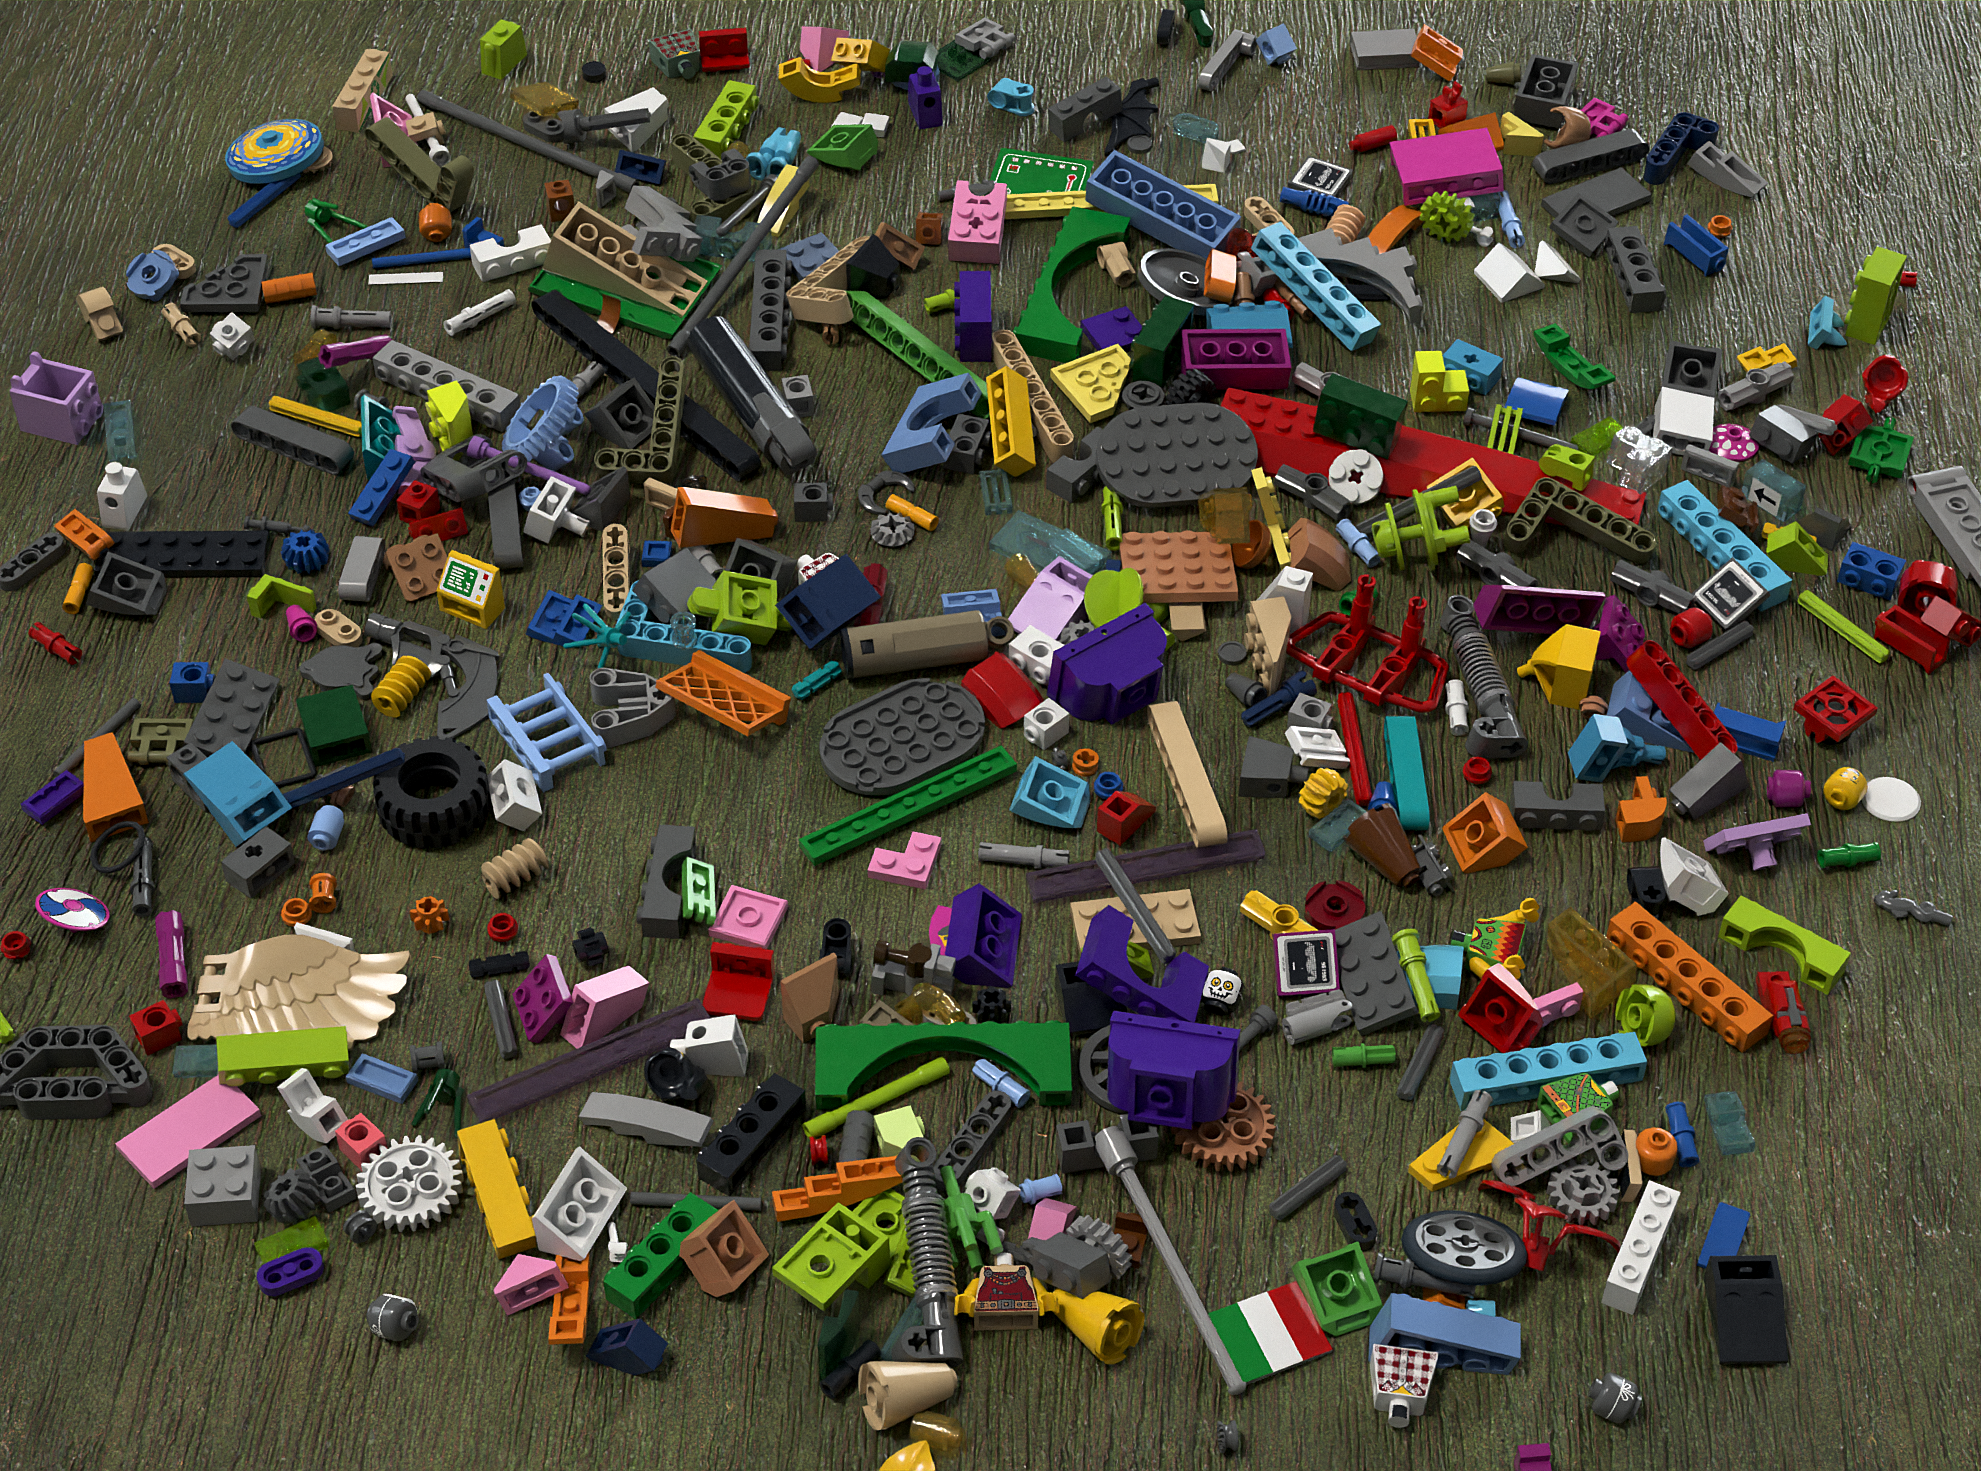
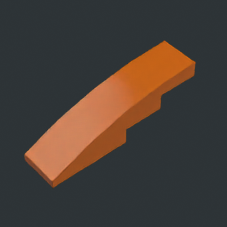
M897 1156L836 1163V1173L804 1177V1188L772 1191V1202L777 1222L825 1213L838 1202L846 1207L878 1195L902 1183L903 1178L895 1167Z

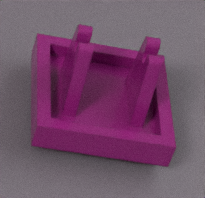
M1616 595L1605 598L1601 621L1593 628V630L1601 631L1595 660L1614 658L1627 673L1629 668L1627 667L1626 660L1643 644L1645 631L1642 624L1637 622L1630 614L1628 607L1622 604Z
M549 954L542 958L512 994L527 1038L530 1042L540 1043L555 1024L564 1023L567 1010L573 1004L570 987L566 984L557 957Z

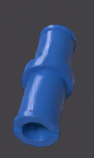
M1679 1101L1672 1102L1665 1109L1671 1128L1670 1133L1677 1141L1679 1165L1685 1168L1692 1167L1699 1163V1156L1697 1155L1694 1143L1695 1130L1689 1124L1685 1103Z

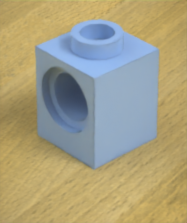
M1284 23L1265 31L1256 39L1268 65L1275 62L1280 65L1291 59L1290 54L1297 49Z

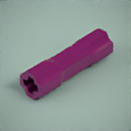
M384 334L368 337L357 342H338L320 346L319 361L326 368H332L358 360H373V357L393 339Z
M174 910L160 912L155 917L156 936L159 945L160 989L162 996L166 998L183 997L188 992V980L185 970L184 924L182 915Z

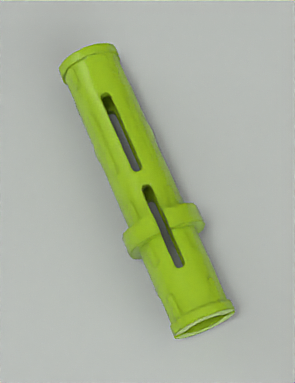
M1105 486L1103 488L1104 502L1101 506L1102 514L1105 517V542L1109 550L1116 551L1120 549V542H1123L1121 524L1123 505L1120 502L1119 494L1114 490L1111 492Z

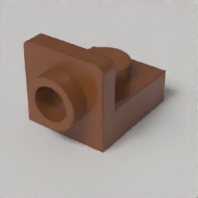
M918 212L916 217V242L935 245L941 243L943 213Z

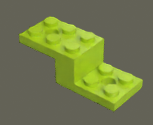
M890 1188L878 1195L863 1200L853 1211L838 1202L772 1267L773 1276L822 1311H825L854 1280H857L869 1289L886 1272L892 1262L905 1226L901 1205L905 1197ZM881 1220H891L895 1223L887 1229L877 1225ZM816 1263H826L829 1266L823 1272H816L811 1269Z

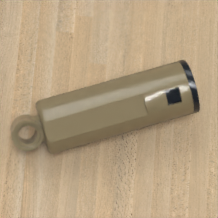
M975 610L840 629V647L845 675L847 679L986 660L988 657V647L993 649L1005 647L1013 636L1014 628L1012 623L1003 616H997L985 622L981 611ZM991 628H1002L1005 632V637L1002 639L995 638L991 633Z

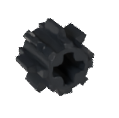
M994 986L978 991L977 1001L972 1002V1013H978V1023L981 1024L987 1021L1003 1024L1007 1021V1013L1011 1012V1001L1006 1000V991H1003L1001 988L996 989Z

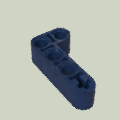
M1677 113L1647 156L1644 180L1652 185H1660L1665 182L1687 148L1697 151L1708 141L1716 146L1719 125L1715 121L1691 113Z

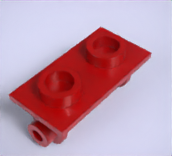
M462 507L409 523L410 527H408L409 535L411 538L413 537V540L422 535L431 536L438 533L440 540L444 541L468 533Z

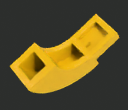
M801 57L779 64V81L795 96L807 101L817 103L842 100V92L844 90H851L860 85L861 70L857 63L832 72L813 70L804 63Z

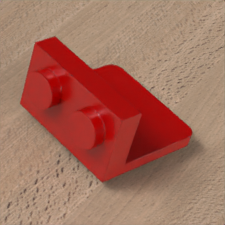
M713 942L710 950L712 972L702 1002L703 1013L717 1016L736 1015L737 1019L760 1021L764 1016L775 976L774 950Z

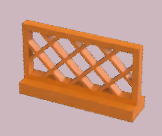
M701 650L692 654L690 663L656 680L655 686L660 691L746 736L755 733L772 722L779 726L785 723L791 701L790 696ZM689 686H703V688L689 687ZM712 698H725L726 700H719V699H712ZM735 710H748L749 712H741ZM742 721H752V723L746 724Z

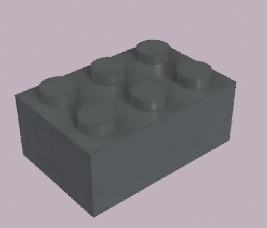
M1531 54L1516 95L1513 115L1525 123H1535L1560 129L1565 116L1560 113H1552L1550 110L1559 106L1568 107L1575 88L1579 63Z

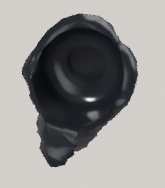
M665 1047L659 1052L652 1054L646 1060L644 1078L650 1089L661 1101L678 1100L680 1098L692 1101L700 1099L707 1090L708 1078L704 1069H701L699 1066L695 1067L684 1053L675 1048Z

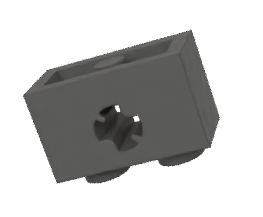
M264 827L257 834L252 835L237 850L228 854L221 864L226 882L251 899L295 864L291 843L268 827Z

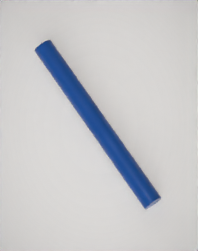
M470 248L379 257L372 258L373 268L466 259L471 258Z

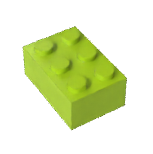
M1878 246L1872 256L1867 255L1863 264V270L1859 269L1854 284L1858 285L1857 290L1854 289L1849 304L1853 305L1852 310L1849 309L1844 324L1848 325L1845 336L1873 345L1877 343L1893 311L1907 258L1906 255Z

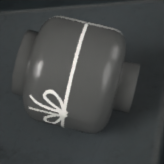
M392 1294L379 1296L370 1304L366 1314L367 1323L375 1336L394 1341L407 1339L416 1329L419 1321L415 1303L409 1298Z
M1612 1372L1607 1373L1601 1380L1595 1378L1588 1392V1397L1593 1399L1591 1404L1593 1412L1617 1424L1623 1423L1626 1419L1631 1421L1637 1413L1642 1400V1396L1638 1394V1387L1635 1383Z

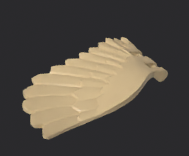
M281 935L245 946L231 954L207 955L203 961L205 972L203 976H200L197 990L198 1004L194 1005L193 1013L188 1023V1038L191 1041H195L200 1037L204 1041H209L211 1038L216 1040V1036L346 1026L348 1051H352L355 1042H367L377 1037L380 1031L379 1025L389 1021L396 1012L395 1002L390 998L398 995L406 986L407 976L399 974V972L406 967L411 959L410 952L408 950L384 954H359L307 935ZM226 968L224 975H217V971ZM220 996L218 1004H211L212 999Z

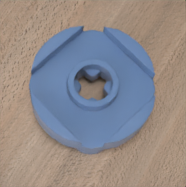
M152 250L154 253L147 255L141 253L131 261L126 271V276L128 277L127 286L139 298L158 301L178 278L179 270L167 253L161 250ZM150 272H155V274L151 278L147 276Z

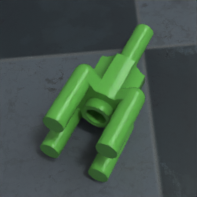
M944 1166L940 1169V1173L948 1198L943 1201V1210L946 1212L945 1217L947 1219L946 1225L948 1226L947 1232L949 1233L948 1239L950 1240L952 1266L956 1268L959 1265L951 1238L963 1242L972 1272H980L984 1264L975 1236L981 1228L984 1230L991 1254H999L1004 1250L993 1215L987 1210L976 1213L971 1195L960 1192L953 1167Z

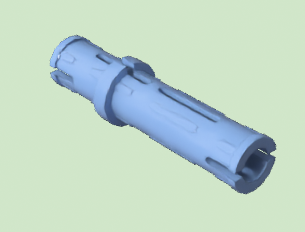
M1504 190L1502 191L1503 197H1501L1500 192H1496L1493 195V199L1502 220L1503 233L1507 235L1511 247L1517 248L1515 241L1521 247L1525 243V238L1521 231L1522 224L1515 215L1509 193Z

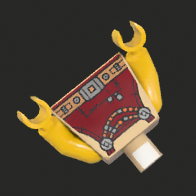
M1004 1252L995 1255L994 1266L982 1267L980 1277L973 1279L965 1291L955 1297L954 1315L958 1316V1313L963 1312L968 1313L969 1317H974V1330L1038 1329V1307L1039 1316H1044V1312L1047 1311L1059 1313L1058 1295L1048 1292L1037 1278L1031 1277L1027 1266H1014V1256Z

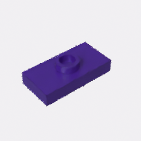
M66 770L21 803L22 810L43 825L84 794V782Z

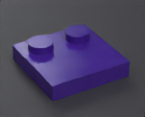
M1127 306L1081 320L1080 328L1083 329L1084 334L1097 351L1115 344H1119L1125 352L1131 351L1134 337L1136 335L1139 336L1142 331V325Z

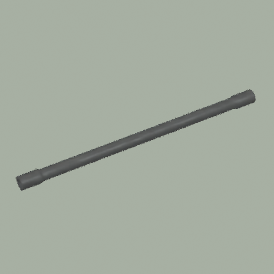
M422 90L418 94V103L449 114L598 178L599 172L603 170L615 177V186L628 193L631 192L633 185H640L639 181L597 165L444 100L436 94L426 90Z
M812 156L805 158L792 180L685 326L667 346V351L670 355L680 357L688 346L690 332L698 323L707 318L798 191L818 168L819 162Z

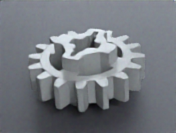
M1583 1158L1581 1164L1577 1165L1573 1159H1569L1568 1167L1559 1164L1557 1172H1551L1546 1194L1550 1195L1548 1203L1549 1205H1557L1556 1210L1566 1213L1568 1216L1567 1222L1577 1218L1579 1225H1583L1585 1220L1589 1219L1593 1225H1596L1598 1217L1606 1221L1609 1212L1615 1211L1620 1190L1616 1189L1618 1181L1617 1179H1609L1610 1170L1600 1171L1599 1162L1589 1166L1587 1159Z
M1080 1215L1067 1228L1066 1233L1069 1236L1108 1252L1111 1279L1118 1280L1132 1265L1129 1262L1132 1259V1255L1126 1252L1129 1247L1121 1240L1122 1236L1114 1234L1112 1227L1101 1222L1099 1218L1093 1221L1090 1215H1086L1084 1218Z

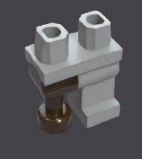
M878 940L873 956L875 967L872 973L871 993L884 995L885 989L904 992L912 998H923V1002L932 1000L934 995L950 998L955 984V977L952 976L956 958L940 955L941 945L931 944L929 948L922 945V943H916L909 951L891 949L889 942Z

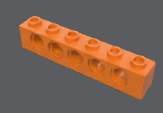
M1634 902L1610 919L1606 939L1610 944L1630 958L1635 966L1649 974L1659 986L1664 987L1674 995L1682 1005L1692 1010L1700 1017L1703 1023L1711 1026L1723 1036L1728 1044L1733 1045L1743 1053L1768 1034L1773 1014L1637 902Z

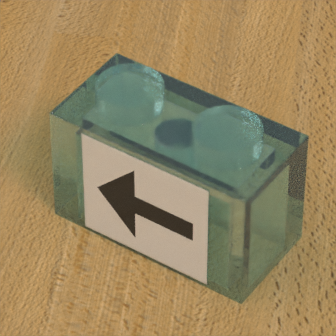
M1764 459L1746 471L1742 492L1747 500L1756 502L1758 507L1782 522L1787 521L1801 510L1806 485Z

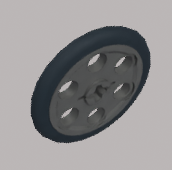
M1443 1210L1420 1215L1407 1225L1401 1238L1405 1254L1418 1268L1434 1277L1464 1285L1481 1286L1507 1281L1521 1271L1527 1260L1524 1242L1515 1231L1496 1219L1473 1212ZM1430 1251L1439 1252V1253H1441V1254H1435V1253H1432V1252H1430Z

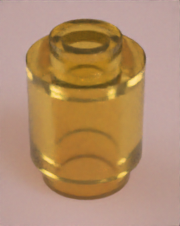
M930 1411L925 1413L917 1412L911 1424L910 1439L917 1442L926 1440L930 1448L951 1453L953 1448H959L964 1429L960 1427L958 1419Z

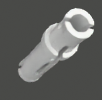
M510 289L505 290L472 308L467 307L461 311V314L445 320L443 323L444 328L450 336L467 327L473 328L477 326L479 321L510 305L516 304V298Z

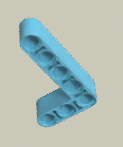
M638 581L632 584L616 623L617 625L626 612H631L630 618L620 630V634L627 636V643L617 646V650L621 655L686 665L691 662L692 654L701 650L743 673L750 670L752 667L751 643L746 637L653 622L655 614L632 591Z

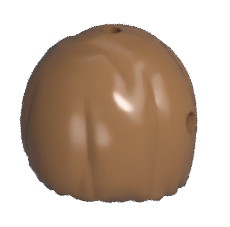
M1559 106L1550 110L1552 113L1563 114L1566 123L1558 132L1555 141L1545 139L1544 144L1552 149L1589 140L1591 124L1583 111L1575 107Z

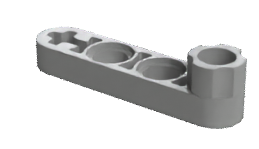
M1237 29L1233 30L1202 70L1198 87L1212 91L1241 53L1249 56L1254 55L1258 45L1256 42L1258 37Z

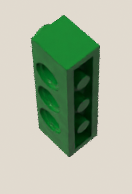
M692 1192L683 1200L677 1201L672 1206L670 1213L661 1222H657L652 1226L648 1236L639 1245L635 1244L628 1251L626 1258L617 1267H612L607 1272L603 1280L606 1300L636 1320L688 1267L684 1259L679 1257L681 1242L719 1210Z

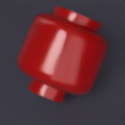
M1690 608L1674 616L1671 621L1670 636L1677 645L1683 648L1691 649L1709 640L1713 632L1711 617L1699 608Z

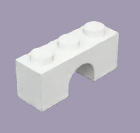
M542 224L519 230V243L512 247L500 246L494 238L470 244L472 265L481 281H489L543 265L551 240Z

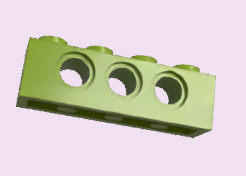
M729 80L693 138L721 159L723 152L732 149V145L736 139H739L744 125L749 123L751 114L759 106L756 86Z

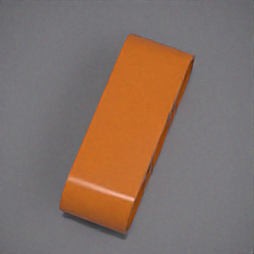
M1211 249L1205 265L1204 296L1229 304L1236 285V256Z

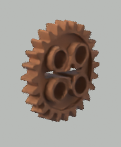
M1240 1081L1237 1085L1235 1102H1230L1228 1111L1223 1117L1210 1122H1194L1192 1130L1172 1127L1171 1134L1176 1135L1175 1144H1183L1182 1154L1192 1152V1162L1200 1158L1203 1159V1168H1206L1210 1163H1215V1169L1219 1171L1223 1164L1232 1172L1236 1163L1242 1169L1246 1168L1247 1160L1256 1164L1258 1155L1265 1157L1267 1148H1271L1276 1128L1274 1126L1275 1115L1270 1114L1271 1105H1263L1264 1096L1254 1097V1087L1246 1091L1242 1090L1243 1082Z

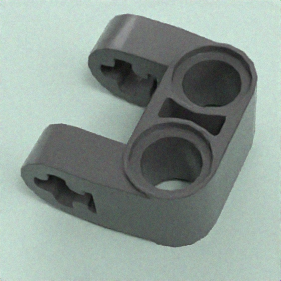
M735 148L721 154L722 164L709 168L702 161L689 166V175L692 182L711 200H724L751 187L749 162Z

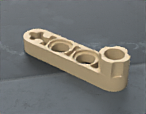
M611 524L603 530L602 534L603 603L606 615L613 620H618L630 590V544L626 528L621 524ZM610 558L614 560L623 559L619 564L609 563ZM616 578L624 581L619 587L609 585L610 581ZM614 597H619V608H614Z

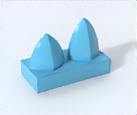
M1824 296L1810 312L1808 346L1816 350L1823 342L1834 346L1847 345L1843 336L1834 329L1844 326V323L1838 314L1833 311L1834 300L1827 296Z

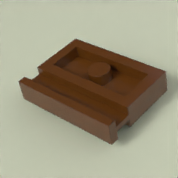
M1722 485L1717 492L1718 515L1740 527H1743L1745 524L1749 526V531L1754 533L1759 525L1757 503L1754 501L1752 504L1748 503L1745 494L1735 487L1728 488Z

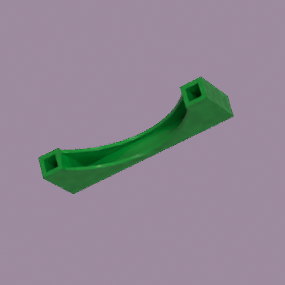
M1072 206L1069 215L1064 216L1062 231L1057 232L1055 246H1051L1049 250L1048 262H1044L1042 265L1041 278L1036 279L1034 293L1028 296L1027 309L1021 312L1019 327L1015 326L1013 330L1026 355L1063 363L1078 359L1082 350L1083 329L1074 326L1061 313L1053 298L1054 289L1070 270L1085 261L1097 257V247L1117 242H1124L1126 246L1130 238V217Z
M1050 1020L1045 1023L1016 1021L1012 1024H998L997 1022L987 1021L982 1024L953 1022L950 1025H935L930 1022H924L919 1025L890 1023L887 1026H872L861 1023L856 1026L827 1024L823 1027H816V1109H838L848 1104L857 1090L883 1068L908 1056L933 1051H959L989 1059L1020 1078L1039 1098V1106L1071 1105L1072 1081L1069 1023Z

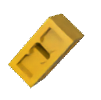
M837 37L831 61L843 67L857 63L861 71L885 72V64L890 49L873 40Z

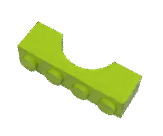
M1742 895L1723 917L1718 936L1744 951L1757 946H1773L1786 951L1797 961L1800 967V981L1826 995L1831 992L1844 974L1851 954L1839 945L1827 941L1812 931L1806 930Z

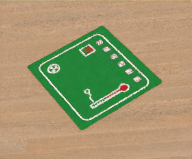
M1001 148L990 180L1007 184V195L1085 191L1094 162Z

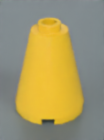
M1060 1288L1054 1290L1053 1293L1058 1295L1059 1313L1052 1312L1100 1361L1105 1364L1114 1365L1126 1357L1123 1352L1129 1345L1133 1348L1135 1347L1143 1331L1145 1321L1144 1313L1139 1310L1140 1304L1133 1300L1100 1291H1095L1082 1299Z

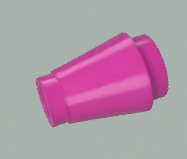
M299 605L288 607L286 616L291 637L300 642H307L313 639L317 631L316 621Z

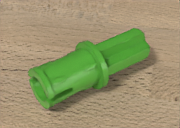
M1360 1043V1046L1332 1047L1333 1067L1361 1065L1362 1068H1366V1065L1388 1064L1394 1063L1396 1060V1051L1393 1045L1365 1046L1364 1043Z

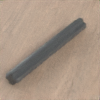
M1472 466L1422 491V493L1456 486L1457 490L1460 491L1480 481L1482 476L1476 466ZM1413 497L1391 507L1395 523L1416 513ZM1383 511L1357 524V530L1360 533H1365L1368 537L1372 536V524L1386 520V512Z
M1108 848L1098 850L1095 854V861L1163 964L1171 962L1176 958V950L1112 852Z

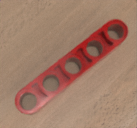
M1646 640L1627 658V667L1700 760L1720 742L1733 754L1737 752L1738 746L1733 736L1657 642Z

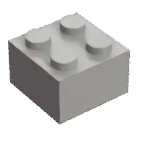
M255 1145L189 1150L184 1205L191 1226L257 1222L261 1166Z

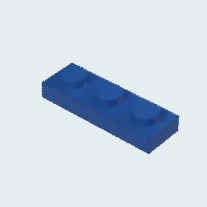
M393 449L388 451L348 512L351 519L372 527L375 525L416 461L411 455Z

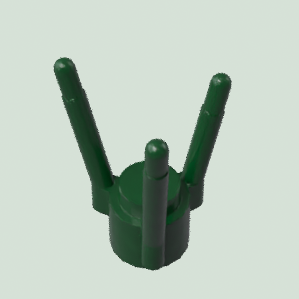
M441 1069L436 1072L433 1084L430 1085L428 1093L411 1123L412 1127L418 1125L424 1113H430L436 1101L447 1103L454 1099V1137L458 1139L457 1131L461 1130V1107L464 1089L458 1087L460 1076L456 1072L449 1069Z

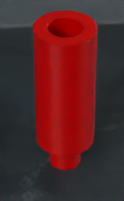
M1393 125L1361 133L1355 136V140L1349 141V148L1351 151L1357 149L1359 152L1384 146L1390 144L1389 142L1397 141V132Z

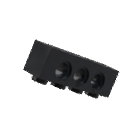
M773 1073L766 1082L763 1081L757 1087L755 1095L749 1102L743 1103L739 1107L733 1120L728 1125L720 1128L716 1139L699 1152L696 1159L698 1179L725 1195L731 1196L806 1110L805 1090L776 1073Z

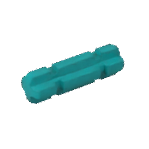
M837 661L828 662L823 666V669L819 668L804 678L802 683L799 681L793 685L791 690L794 697L800 700L805 699L811 694V691L814 693L829 683L831 678L835 679L841 675L842 669Z

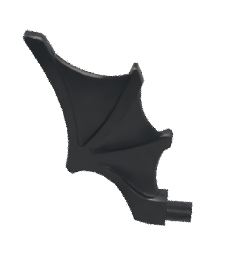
M1157 77L1147 80L1141 78L1131 82L1128 95L1122 100L1123 111L1110 117L1112 132L1104 151L1105 156H1109L1120 143L1130 137L1137 135L1151 137L1152 128L1148 124V119L1152 113H1158L1159 109L1156 104L1148 102L1146 94H1149V89L1159 87Z

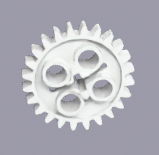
M418 1135L415 1142L410 1143L408 1136H404L403 1144H398L392 1139L391 1148L387 1149L385 1146L380 1145V1155L369 1154L370 1163H362L363 1173L357 1174L358 1184L356 1185V1191L360 1207H364V1210L370 1216L373 1215V1219L377 1224L384 1220L386 1229L391 1228L395 1223L398 1226L399 1232H402L405 1225L409 1224L412 1231H416L417 1223L421 1222L426 1228H429V1219L433 1218L441 1222L440 1212L450 1214L452 1212L450 1203H459L458 1194L463 1193V1173L459 1159L455 1160L453 1150L446 1151L445 1143H441L436 1147L434 1138H430L424 1144L420 1135Z

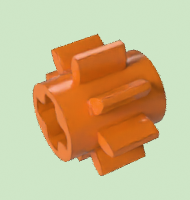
M431 896L416 900V909L410 910L411 921L414 922L415 930L421 929L428 934L443 930V921L449 920L448 909H445L444 900L438 901Z

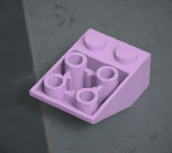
M1058 556L1040 572L1008 618L1013 625L1014 631L1021 634L1031 625L1053 639L1061 640V632L1063 628H1068L1070 622L1078 624L1080 620L1084 621L1088 618L1084 604V591L1089 579L1093 575Z

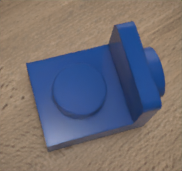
M476 217L462 230L465 248H470V244L494 238L498 245L504 247V238L484 230L482 218Z

